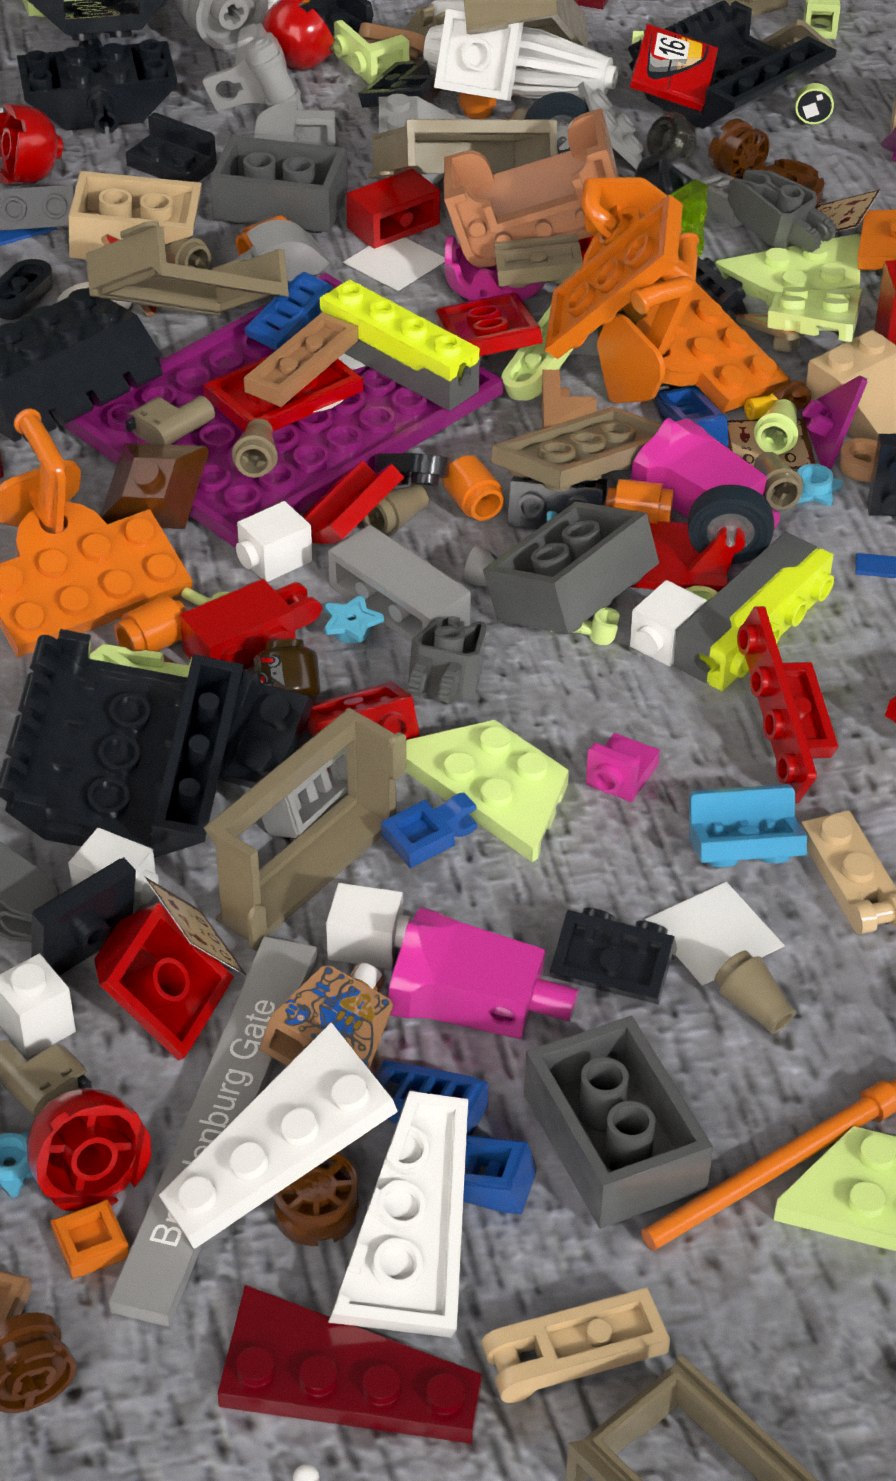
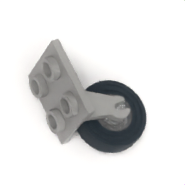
M584 81L577 86L579 95L576 96L567 92L550 93L534 102L527 111L525 119L557 120L558 154L570 151L567 130L572 120L581 114L602 108L612 147L635 169H637L639 162L642 160L641 152L644 149L639 140L634 136V132L637 129L632 120L624 112L618 115L611 108L612 104L608 97L598 88L593 91Z

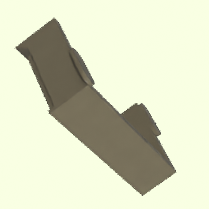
M464 0L467 34L503 30L508 28L509 24L524 22V27L542 29L588 48L585 13L574 0Z
M406 119L404 127L372 134L373 173L368 174V178L390 177L411 168L419 174H444V157L470 150L484 155L490 164L492 173L496 174L557 155V120Z
M156 221L143 222L120 232V236L123 239L86 253L89 291L92 297L220 316L222 312L271 295L289 297L284 250L276 249L249 260H234L211 270L168 263L166 261L163 227L159 226V222Z
M348 708L203 827L216 846L221 913L216 916V920L248 940L249 948L258 951L264 936H269L382 836L381 822L396 814V780L401 778L406 770V735L401 732L394 734ZM346 747L348 795L259 870L258 850L237 837Z
M682 1354L676 1358V1363L583 1440L568 1442L566 1481H586L590 1476L595 1481H643L617 1454L637 1437L645 1435L679 1406L756 1480L818 1481Z

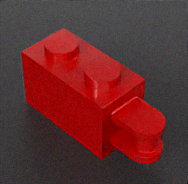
M263 578L179 614L182 650L190 660L193 655L244 664L243 670L253 666V658L257 653L264 650L265 642L280 639H296L295 630L314 622L319 617L322 606L316 598L307 597V589L301 583L294 582L274 590Z

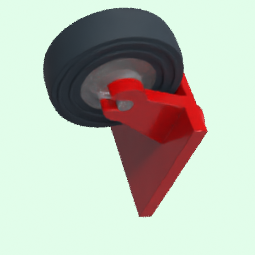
M731 484L721 485L705 491L694 501L688 515V523L660 521L657 524L650 523L659 564L642 576V580L632 585L631 588L655 590L665 580H668L684 589L692 586H705L719 592L727 585V573L731 564H740L753 560L769 546L774 533V515L769 502L763 495L749 487Z

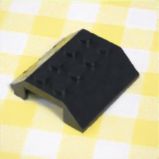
M166 0L27 1L66 35L72 36V40L85 41L95 39L94 33L102 32L109 33L110 38L131 37L132 30H142Z
M721 0L703 9V11H699L679 21L677 24L675 23L664 28L665 30L718 48L710 86L706 88L705 103L702 111L700 112L645 92L644 94L648 101L662 107L666 112L673 113L690 122L691 125L704 129L807 75L835 58L837 50L809 36L782 50H778L750 36L752 8L737 1L732 2L730 7L727 1ZM641 40L628 47V51L633 59L629 63L632 71L638 57Z
M88 287L71 292L67 298L53 305L39 307L31 315L15 323L1 325L0 433L13 442L22 439V436L27 441L24 434L17 432L14 427L16 415L24 409L32 408L40 413L41 422L49 433L56 429V423L51 417V413L60 425H65L93 411L94 406L87 395H90L93 402L98 407H101L130 392V386L125 380V376L135 389L162 376L163 371L160 364V356L162 354L137 314L111 299L90 296Z
M60 629L57 639L50 635H40L37 639L29 667L34 672L27 675L18 706V711L22 714L15 717L5 752L11 758L3 760L0 770V797L7 802L5 812L44 840L80 847L83 846L97 828L152 848L154 858L204 843L207 832L203 827L210 822L244 664L193 655L188 677H182L90 659V634Z

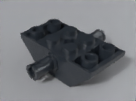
M95 37V39L91 40L92 44H89L88 40L80 41L78 47H70L64 51L46 53L35 50L26 55H17L24 101L45 113L49 119L66 131L96 128L98 132L106 134L105 127H108L109 133H112L119 125L143 123L177 86V76L167 41L148 39L138 44L121 45L109 43L102 46L101 41Z

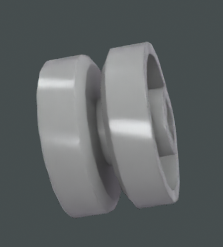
M175 0V7L181 18L189 27L194 29L195 33L205 43L214 49L231 50L237 48L241 28L251 24L261 23L263 25L266 13L268 12V0Z

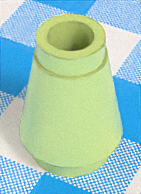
M781 399L774 402L770 409L755 424L754 438L764 452H774L777 455L791 450L797 443V408L791 401Z

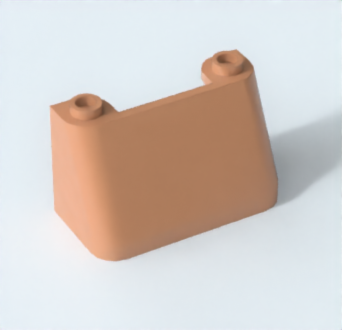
M602 108L574 118L567 130L570 151L496 174L492 173L486 157L476 151H463L444 157V201L463 254L468 262L481 268L496 265L494 242L575 233L578 234V240L593 236L585 228L584 212L581 207L583 182L588 178H619Z

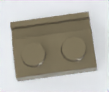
M577 233L494 242L499 287L522 288L531 283L547 281L563 283L579 270L583 263Z

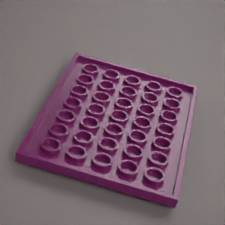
M326 272L317 276V278L331 284L333 289L343 284ZM269 303L160 360L163 371L162 376L137 389L133 388L126 378L125 380L130 386V392L101 407H98L92 398H89L94 406L93 411L65 424L64 427L117 464L124 443L149 444L136 436L132 431L128 432L126 430L125 421L133 417L128 413L156 397H160L176 408H179L198 396H204L203 384L275 352L270 347L245 335V327ZM272 326V328H274V329H276V330H278V331L280 330V328H278V327H276V326ZM368 366L355 369L353 371L363 378V391L343 400L340 404L330 409L316 412L274 431L273 439L278 454L277 463L272 471L257 478L242 474L232 460V449L244 431L212 404L215 412L213 420L171 444L206 446L209 450L189 516L236 548V544L239 543L238 521L283 501L300 515L308 510L347 470L362 460L373 470L375 454L404 453L503 393V379L479 366V392L448 411Z

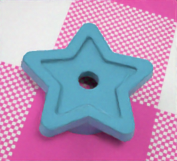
M820 464L803 465L797 471L803 480L802 495L797 504L813 500L823 505L831 506L833 503L832 493L842 488L843 480L833 478L832 471L826 466Z
M357 596L347 604L327 603L324 611L330 618L324 627V634L334 635L336 639L344 643L364 641L370 636L372 626L385 621L382 613L367 609L363 596Z
M29 1131L21 1135L17 1133L0 1134V1186L11 1198L19 1195L26 1179L34 1177L27 1161L26 1141L30 1133ZM7 1161H15L13 1166H5Z

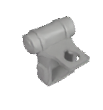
M261 23L251 24L240 29L237 41L236 62L231 68L203 78V85L217 111H223L246 103L266 104L269 108L277 104L298 102V110L303 108L299 87L296 88L287 73V64L282 47L277 38L271 32L267 33ZM221 81H230L234 84L240 82L242 86L238 88L237 94L232 98L222 97L216 91V85Z

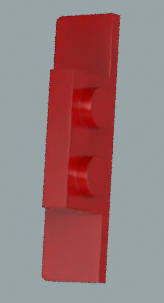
M754 606L744 624L738 630L737 644L740 653L745 655L750 672L751 692L758 698L763 715V732L765 737L770 740L776 758L777 778L781 784H790L794 788L795 803H799L817 778L813 758H831L839 746L812 662L783 663L766 607Z

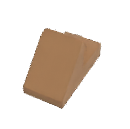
M560 370L542 371V429L596 412L597 400L595 397L569 396V388L561 387Z

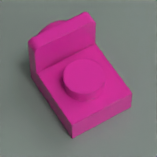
M614 732L605 746L593 743L588 750L586 785L633 802L659 765L660 750Z

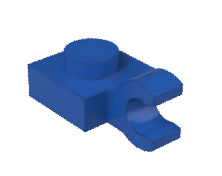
M459 793L451 797L446 803L435 809L426 800H423L382 821V836L411 869L455 846L454 836L463 837L478 828L477 823L469 815V813L476 810V804L466 793Z

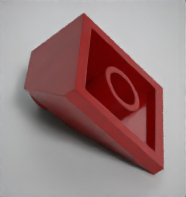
M159 902L121 919L94 958L99 985L178 1061L186 1057L234 979V976L216 958L190 944L169 912Z

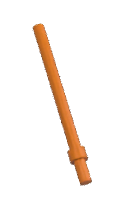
M896 1078L890 1082L880 1080L861 1092L860 1100L645 1227L641 1230L645 1244L652 1251L659 1249L835 1143L853 1126L860 1128L871 1120L881 1122L896 1113Z

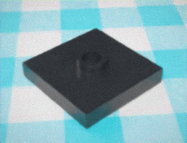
M125 857L119 858L33 911L31 958L40 953L57 975L60 976L100 951L118 922L133 914L136 870Z

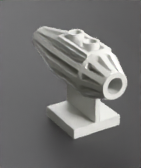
M446 9L444 24L431 27L426 35L423 56L424 60H427L428 66L436 71L434 88L511 101V96L535 99L555 92H567L577 96L580 94L577 86L582 81L593 91L598 88L606 95L609 89L615 88L618 80V66H613L612 57L605 56L545 30L524 27V22L509 24V27L503 30L467 34L465 12Z

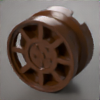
M739 118L729 120L722 125V134L718 139L714 137L710 144L708 157L713 159L710 165L717 171L738 179H743L744 171L750 167L751 169L758 163L765 162L770 148L769 138L765 132L753 129L749 123Z
M339 1153L334 1154L327 1159L334 1162L332 1166L320 1164L274 1195L276 1223L282 1233L292 1241L306 1246H318V1241L332 1238L335 1243L344 1238L355 1226L359 1209L358 1179L353 1165L343 1155ZM341 1168L347 1172L350 1180L340 1171Z
M33 1312L21 1314L0 1323L1 1412L21 1413L32 1410L56 1398L72 1382L76 1374V1362L69 1347L60 1342L61 1331L52 1316Z

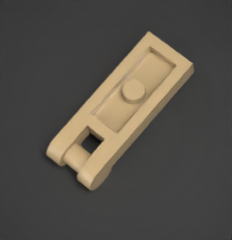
M850 810L802 821L801 827L807 834V851L855 933L862 935L874 932L877 929V925L887 922L892 926H896V886Z
M648 1287L492 1330L481 1341L487 1362L491 1365H496L499 1374L495 1378V1383L502 1401L506 1403L525 1400L536 1390L667 1354L669 1353L670 1345L669 1335ZM535 1349L538 1358L521 1363L519 1355Z

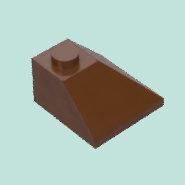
M124 443L100 517L107 524L150 509L161 528L185 529L208 457V448L206 446Z

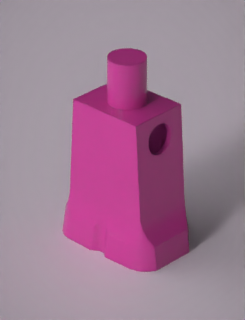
M667 418L653 438L638 452L633 460L631 480L663 483V488L674 489L672 508L688 517L694 501L702 493L713 487L729 484L749 487L764 496L767 480L766 475L714 439L703 427L687 418L680 421H673L671 418ZM772 509L775 530L780 520V513ZM744 517L741 521L735 523L733 530L743 523L749 527L748 520Z
M421 906L412 921H409L407 924L403 943L389 985L388 998L394 1004L390 1016L433 1019L522 1039L531 1011L571 1022L579 989L541 979L545 949L459 922L440 912Z

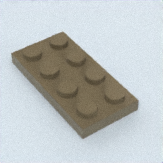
M610 407L493 444L491 462L509 469V473L513 476L529 477L542 482L546 489L566 491L571 488V485L582 481L598 480L603 474L614 470H627L631 468L638 452L653 438L662 424L616 407Z

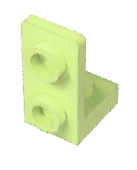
M343 20L334 22V43L332 48L335 55L342 59L367 83L373 82L395 62L410 61L409 40L403 35L369 44Z

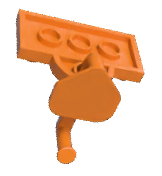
M588 178L583 182L581 207L584 212L585 228L594 238L584 255L581 268L553 290L545 351L557 359L570 349L580 347L587 336L600 325L605 326L609 324L616 313L631 302L630 293L632 290H641L651 286L659 278H663L666 281L679 276H689L696 281L699 237L692 232L681 234L683 204L670 194L667 196L644 178Z
M679 276L666 281L663 278H659L651 286L641 290H632L630 293L631 302L624 306L623 309L634 319L636 325L625 315L616 314L609 324L603 326L597 341V350L607 395L613 403L652 400L656 397L662 383L681 387L696 385L722 413L744 406L746 399L768 396L790 381V378L777 366L775 361L689 276Z
M28 408L20 411L14 419L15 430L26 437L40 461V468L12 477L0 484V523L18 527L15 549L17 557L0 563V627L17 658L34 652L40 635H50L57 639L60 629L84 633L121 619L124 613L162 595H168L173 599L181 596L182 591L186 587L192 589L193 580L150 509L107 524L94 510L80 503L68 502L80 489L81 470L73 460L63 459L41 422V416L37 410Z

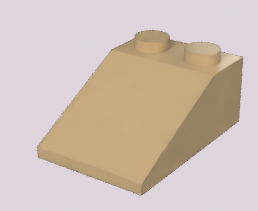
M80 171L69 213V258L87 261L86 253L104 246L101 240L103 236L109 234L121 240L123 239L120 236L121 231L147 221L159 222V226L163 227L165 244L193 236L202 183Z
M870 330L854 338L852 342H846L809 361L806 386L811 392V400L824 396L859 375L867 378V385L847 434L853 438H869L878 441L879 434H896V345L874 330Z

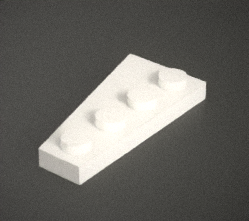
M330 1023L159 1196L166 1209L195 1249L398 1111L391 1096L335 1026Z
M409 1091L328 1323L452 1338L457 1330L468 1099Z

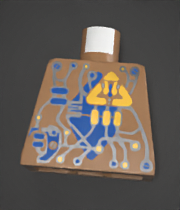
M367 963L357 964L350 975L331 965L322 966L274 1011L270 1017L259 1050L288 1066L332 1023L367 1068L370 1069L394 1006L390 998L379 993L384 985L382 973Z

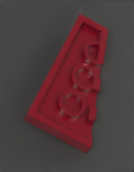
M244 1286L217 1393L219 1407L472 1444L482 1388L481 1373L353 1325L328 1323L330 1316L250 1286Z

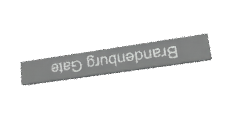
M268 936L263 937L109 1299L111 1313L170 1327L203 1244L195 1249L192 1247L166 1209L159 1194L266 1088L277 1061L259 1050L267 1025L274 1011L310 978L317 962V947Z

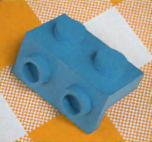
M790 784L694 790L690 792L689 841L701 863H708L715 867H730L736 865L738 860L760 859L767 863H784L789 861L791 856L807 855V834L795 818V790Z

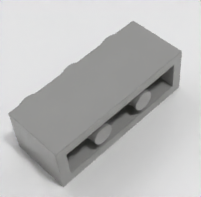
M368 525L328 550L330 587L350 601L357 596H363L367 609L382 613L385 620L383 623L411 643L414 637L438 617H460L459 628L470 625L471 591L372 525Z

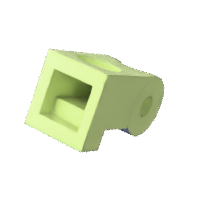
M805 0L803 20L810 26L815 24L827 26V28L811 27L824 39H836L840 0Z

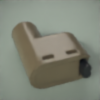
M198 396L179 408H176L160 397H156L128 413L133 417L126 420L125 424L128 432L132 431L136 436L149 444L171 445L213 420L215 412L210 401L204 396Z
M0 1041V1083L34 1118L50 1100L62 1093L80 1088H92V1082L85 1076L87 1070L84 1065L63 1045L55 1044L28 1061L9 1041Z

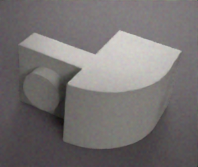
M298 102L277 104L260 113L256 120L254 138L336 147L335 111L298 110Z
M287 220L267 221L249 230L246 234L253 246L236 259L249 260L276 249H282L285 251L287 280L289 282L302 272L316 277L330 264L319 243L302 227Z

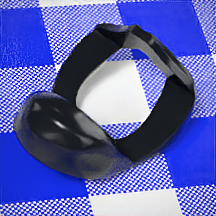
M661 155L646 156L639 162L635 177L648 180L667 196L669 194L673 196L674 190L686 187L688 208H682L681 219H691L699 216L702 208L701 196L696 183L690 176L683 174Z

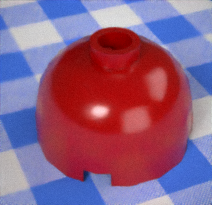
M278 0L266 13L262 26L267 33L271 32L277 38L282 47L287 68L301 71L315 68L334 51V49H329L334 43L331 32L313 8L307 13L298 6L303 0Z
M5 104L3 107L7 110V113H0V156L2 157L3 168H0V180L2 183L11 185L34 184L43 180L53 169L56 159L61 158L63 152L62 138L56 134L55 127L49 117L39 109L19 104Z
M94 1088L66 1091L50 1100L35 1117L26 1141L28 1165L43 1194L50 1197L56 1206L66 1211L75 1212L108 1200L111 1206L119 1201L117 1197L111 1195L123 1191L130 1182L135 1188L143 1179L151 1159V1137L134 1108L112 1092Z

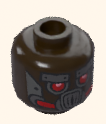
M280 639L265 642L264 650L257 653L253 658V672L258 675L262 684L308 695L311 700L320 693L318 656L313 649L304 647L302 639Z

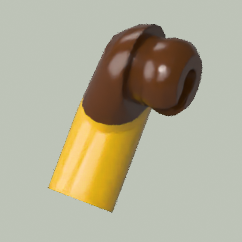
M788 381L768 396L746 399L744 404L745 415L750 421L758 420L770 409L774 402L781 399L791 401L797 410L804 409L811 401V392L805 383L801 381Z

